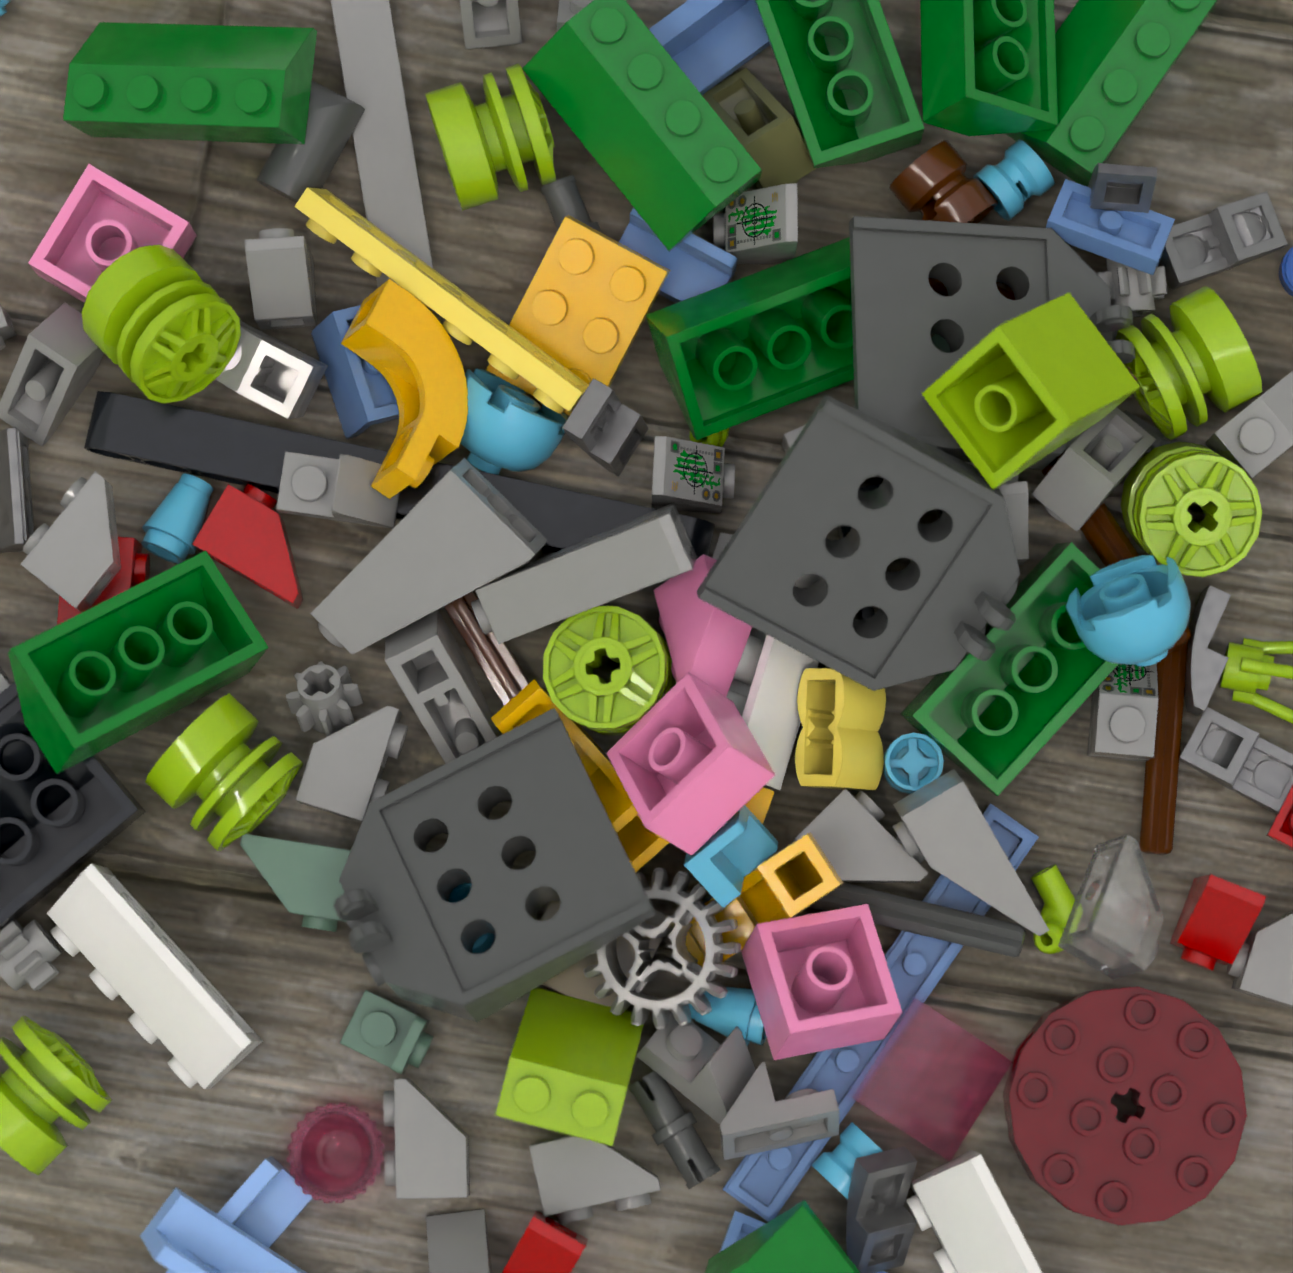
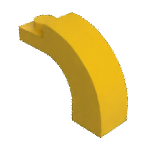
M388 279L363 300L341 344L370 363L384 376L397 401L399 411L397 434L371 484L372 488L391 499L409 485L413 488L418 487L427 477L434 464L459 447L467 423L468 389L459 354L443 325L420 300L391 279Z
M534 679L491 717V720L505 734L553 708L556 709L635 872H637L670 842L644 826L607 754L579 724L565 716L551 701L549 694Z
M811 832L759 865L757 869L744 877L741 894L730 902L723 911L715 915L718 923L724 920L735 919L738 927L733 931L722 933L723 943L738 942L741 944L742 950L757 924L791 918L843 884V881ZM712 898L711 900L707 901V902L704 903V904L707 906L711 901H713V900H715V899ZM694 917L690 922L692 926L686 935V947L688 952L698 960L697 964L703 967L706 952L705 939L702 929ZM723 954L722 962L735 954Z

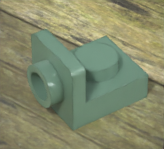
M365 990L340 1044L390 1067L391 1070L399 1074H404L409 1064L416 1068L420 1067L434 1036L425 1032L430 1020Z

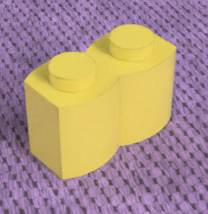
M805 668L800 679L797 695L798 714L803 726L795 751V768L800 785L838 790H876L881 780L884 765L883 745L878 731L885 714V688L873 691L831 668Z

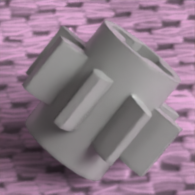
M1106 259L1107 271L1098 272L1097 275L1110 287L1111 305L1122 304L1129 306L1133 311V318L1155 313L1154 299H1163L1164 295L1168 294L1165 267H1156L1154 274L1150 275Z
M321 661L317 665L307 668L302 673L294 675L298 691L286 694V700L291 714H296L301 731L306 732L313 728L318 732L325 733L327 737L343 729L347 724L351 725L354 723L351 707L362 704L363 699L358 684L352 682L348 667L344 665L336 670L334 667L326 665Z
M35 919L24 928H22L17 920H11L0 929V976L13 990H19L26 983L34 991L39 990L60 973L51 962L62 954V951L49 933Z

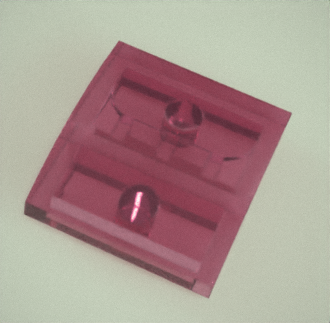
M914 998L851 1098L946 1160L951 1161L1012 1061Z

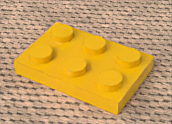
M567 215L564 217L509 326L588 385L594 378L610 387L670 270ZM490 364L486 371L532 396L536 390L534 385L520 375L514 380L502 374ZM566 409L563 411L565 414L569 416L572 413L567 411Z

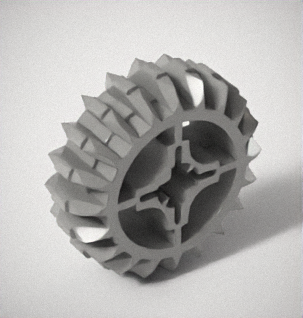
M655 868L652 874L651 887H649L644 874L641 871H637L636 874L649 900L655 898L666 899L679 904V907L673 915H669L658 927H654L644 921L623 934V937L633 945L635 950V962L629 971L631 975L628 979L618 962L617 938L592 953H597L599 964L586 967L584 974L587 978L603 974L606 982L599 985L594 991L598 999L605 998L614 991L618 994L610 1009L614 1015H621L628 1009L630 1004L634 1005L631 1015L633 1025H643L648 1018L650 1010L653 1013V1023L656 1029L668 1027L670 1010H672L675 1020L680 1026L691 1023V1012L688 1004H691L701 1015H707L712 1011V1008L704 993L707 991L719 999L724 998L728 994L725 985L717 981L716 977L718 974L724 977H735L737 975L738 968L733 964L722 962L723 954L741 952V944L738 942L723 943L722 933L733 931L738 927L735 919L717 922L715 915L723 911L725 907L722 908L716 900L711 901L706 906L703 900L709 892L700 882L690 893L687 892L690 882V874L688 872L679 871L674 877L671 887H669L666 869ZM694 917L699 923L705 939L706 952L703 967L697 964L698 960L688 952L686 947V935L692 926L690 922ZM671 932L668 938L671 940L672 945L666 948H673L671 957L675 960L663 958L651 964L653 959L649 952L655 949L649 948L650 939L646 936L653 939L662 938ZM662 970H668L678 977L684 976L693 983L684 992L669 998L655 997L642 992L649 981H653Z

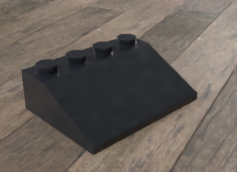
M15 682L0 693V929H2L11 920L15 921L146 812L97 754L56 774L25 725Z

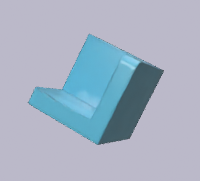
M744 805L692 856L686 853L684 866L724 908L741 894L744 877L777 851L778 841Z

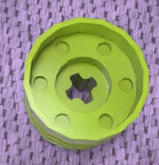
M520 64L505 68L511 94L503 97L500 95L493 74L483 75L485 102L478 105L473 104L466 88L461 82L425 93L437 137L462 211L498 200L496 172L505 169L508 170L515 186L520 192L529 190L522 164L533 161L542 185L556 181L553 167V148H555L550 126L539 94L525 77Z
M159 244L139 247L114 261L100 274L89 290L82 310L83 330L92 342L114 364L121 368L131 382L136 384L148 399L163 404L183 401L204 390L223 372L230 362L241 336L240 318L234 309L223 298L219 297L209 284L204 283L197 272L175 250Z
M1207 286L1184 296L1169 306L1170 320L1174 332L1171 333L1158 317L1149 314L1141 320L1142 333L1138 328L1131 325L1130 327L1118 330L1115 338L1116 340H1125L1133 343L1135 359L1130 363L1124 364L1140 385V388L1133 394L1145 413L1150 416L1162 434L1170 440L1183 435L1187 431L1186 418L1196 427L1208 420L1204 394L1220 410L1226 413L1259 396L1263 392L1257 363L1245 336L1223 300L1213 289Z
M1181 441L1155 447L1136 463L1124 481L1120 504L1125 528L1141 549L1153 555L1163 565H1167L1166 557L1172 558L1182 575L1206 577L1227 571L1246 557L1259 536L1263 512L1257 487L1242 468L1202 444ZM1194 502L1202 506L1201 509L1206 514L1204 520L1200 523L1192 520L1191 514L1187 511Z
M597 606L568 617L553 632L543 654V680L551 701L568 719L602 735L624 736L676 685V680L671 671L672 660L667 641L641 616L618 606ZM606 654L614 662L620 663V669L611 672V682L607 684L604 679L593 674V669L602 666V656Z
M230 693L217 700L187 727L159 758L145 780V783L173 809L179 808L198 795L203 802L196 810L190 822V825L198 832L220 816L221 820L207 839V842L219 852L232 844L237 838L251 833L275 810L285 798L291 782L304 764L290 752L272 767H269L268 764L283 744L275 736L265 740L251 750L246 743L252 737L259 721Z
M24 1015L12 1026V1029L27 1048L26 1051H23L7 1038H0V1055L9 1067L4 1073L0 1072V1148L27 1170L39 1175L68 1146L60 1130L54 1124L59 1116L71 1125L83 1130L91 1121L75 1100L79 1098L99 1113L112 1100L96 1079L93 1068L69 1043L55 1032L42 1028Z

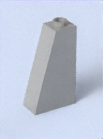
M463 458L310 614L319 622L318 628L330 643L339 648L345 647L353 655L527 563L548 540L466 458Z
M671 503L496 578L475 590L479 599L471 602L472 608L483 633L488 634L493 631L498 644H501L692 570L697 555L676 505Z

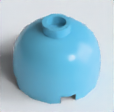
M476 368L472 372L468 369L465 373L468 389V415L464 434L460 442L471 452L467 460L477 469L499 475L502 468L514 472H522L534 469L546 461L558 447L566 433L562 427L567 421L568 416L564 412L562 414L556 413L543 404L540 408V405L535 400L525 395V391L486 370Z
M1141 555L1121 560L1091 575L1090 579L1094 587L1086 591L1082 596H1080L1076 587L1068 598L1066 608L1079 637L1089 651L1110 663L1121 665L1136 664L1141 667L1153 665L1166 657L1168 650L1174 646L1186 630L1191 606L1186 584L1174 559L1166 557L1167 565H1157L1153 555Z

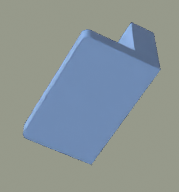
M688 0L649 29L701 95L770 45L755 0Z
M1065 179L1045 228H1052L1069 245L1153 275L1161 260L1175 219L1149 210V213L1092 209L1090 208L1091 188Z
M632 208L629 214L630 222L619 243L670 270L658 294L678 303L730 283L737 267V258L694 234L688 236L669 252L636 210Z
M361 305L333 311L312 330V337L320 361L328 365L324 374L347 439L359 436L371 425L399 419L395 395L384 376L370 363L341 344Z

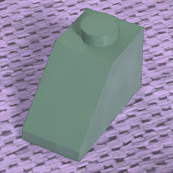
M244 834L241 837V847L288 912L303 915L301 927L336 932L338 921L342 920L338 917L333 905H335L336 899L344 893L339 879L351 850Z

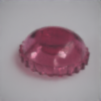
M328 1103L325 1107L317 1106L314 1112L306 1113L305 1119L297 1123V1130L291 1133L292 1142L287 1147L290 1152L289 1157H287V1162L291 1165L289 1172L291 1175H294L295 1184L302 1187L304 1194L312 1195L314 1200L320 1201L322 1199L324 1203H333V1201L335 1203H344L346 1199L354 1200L358 1194H364L367 1191L366 1188L375 1183L374 1178L377 1174H380V1164L384 1161V1156L382 1155L384 1143L381 1142V1131L376 1129V1121L370 1120L367 1112L359 1111V1107L353 1105L349 1107L347 1103H339L338 1105Z

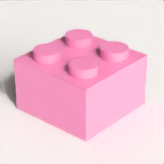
M88 164L28 264L39 277L85 303L89 290L100 274L119 257L139 247L159 244L175 250L184 258L197 235L190 223Z
M689 672L606 753L644 826L691 856L775 776L734 702Z
M868 904L759 923L755 926L741 951L773 1060L885 1039L902 1014Z

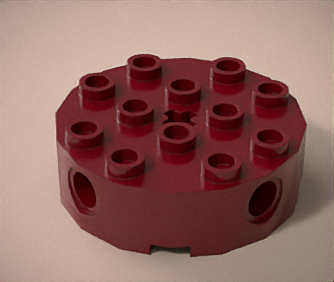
M1138 986L1085 991L1044 1013L1015 1049L1003 1091L1009 1140L1030 1180L1066 1209L1118 1226L1165 1221L1205 1199L1234 1163L1247 1118L1242 1070L1220 1030L1182 999ZM1131 1090L1133 1092L1131 1102L1137 1106L1136 1112L1133 1116L1124 1114L1120 1120H1117L1115 1117L1118 1108L1111 1104V1099L1114 1094L1126 1095Z

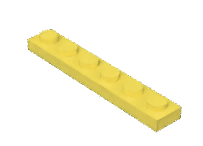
M309 187L305 189L294 207L309 217L306 226L313 233L332 244H335L337 239L354 251L351 260L375 277H380L382 273L387 275L420 300L426 307L431 308L443 317L445 321L442 325L452 337L466 345H471L473 341L478 343L491 353L487 361L495 369L514 380L520 375L534 385L536 390L533 396L543 405L559 414H562L565 409L569 412L573 411L589 386L586 382L327 189Z

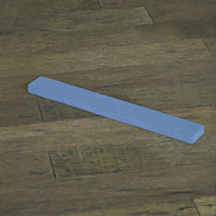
M990 803L983 812V816L1016 871L1039 837ZM940 874L922 900L923 902L982 916L991 907V905ZM901 930L884 955L902 1009V1014L885 1039L817 1052L787 1096L802 1089H815L818 1092L834 1089L839 1108L840 1125L964 945ZM831 1137L746 1155L722 1190L769 1222L777 1216Z

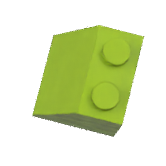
M1070 292L996 327L922 393V396L992 490H994L1102 420L1138 390L1140 385Z
M540 987L534 988L530 992L510 1055L495 1116L613 1146L644 1024L640 1026L633 1025L631 1022L632 1011L629 1010L616 1016L610 1011L611 1007L563 995L562 993Z

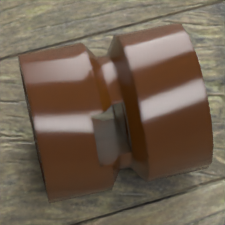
M948 140L941 141L922 154L903 170L889 186V189L909 213L920 212L923 215L922 220L978 224L998 204L996 198L979 178L968 179L964 175L967 163Z

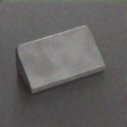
M6 428L0 431V553L23 551L27 540L34 533L28 440L17 428Z

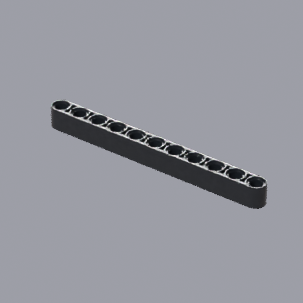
M97 391L84 449L107 457L246 486L248 483L258 489L279 493L285 451L339 459L340 454H346L379 464L383 463L388 451L104 391ZM437 462L432 466L429 474L418 487L413 488L409 485L400 491L396 519L402 520L454 466ZM479 471L548 540L540 550L557 552L657 510ZM679 514L697 558L703 554L709 556L715 524L703 519Z

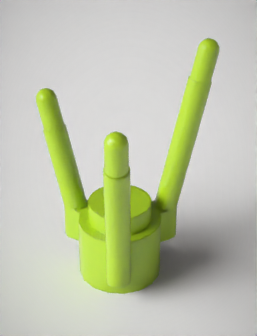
M1243 638L1242 644L1229 642L1225 656L1229 659L1221 674L1220 688L1233 690L1231 701L1251 704L1293 724V709L1256 693V689L1268 690L1271 676L1293 679V666L1274 663V656L1264 655L1293 654V641L1263 642Z

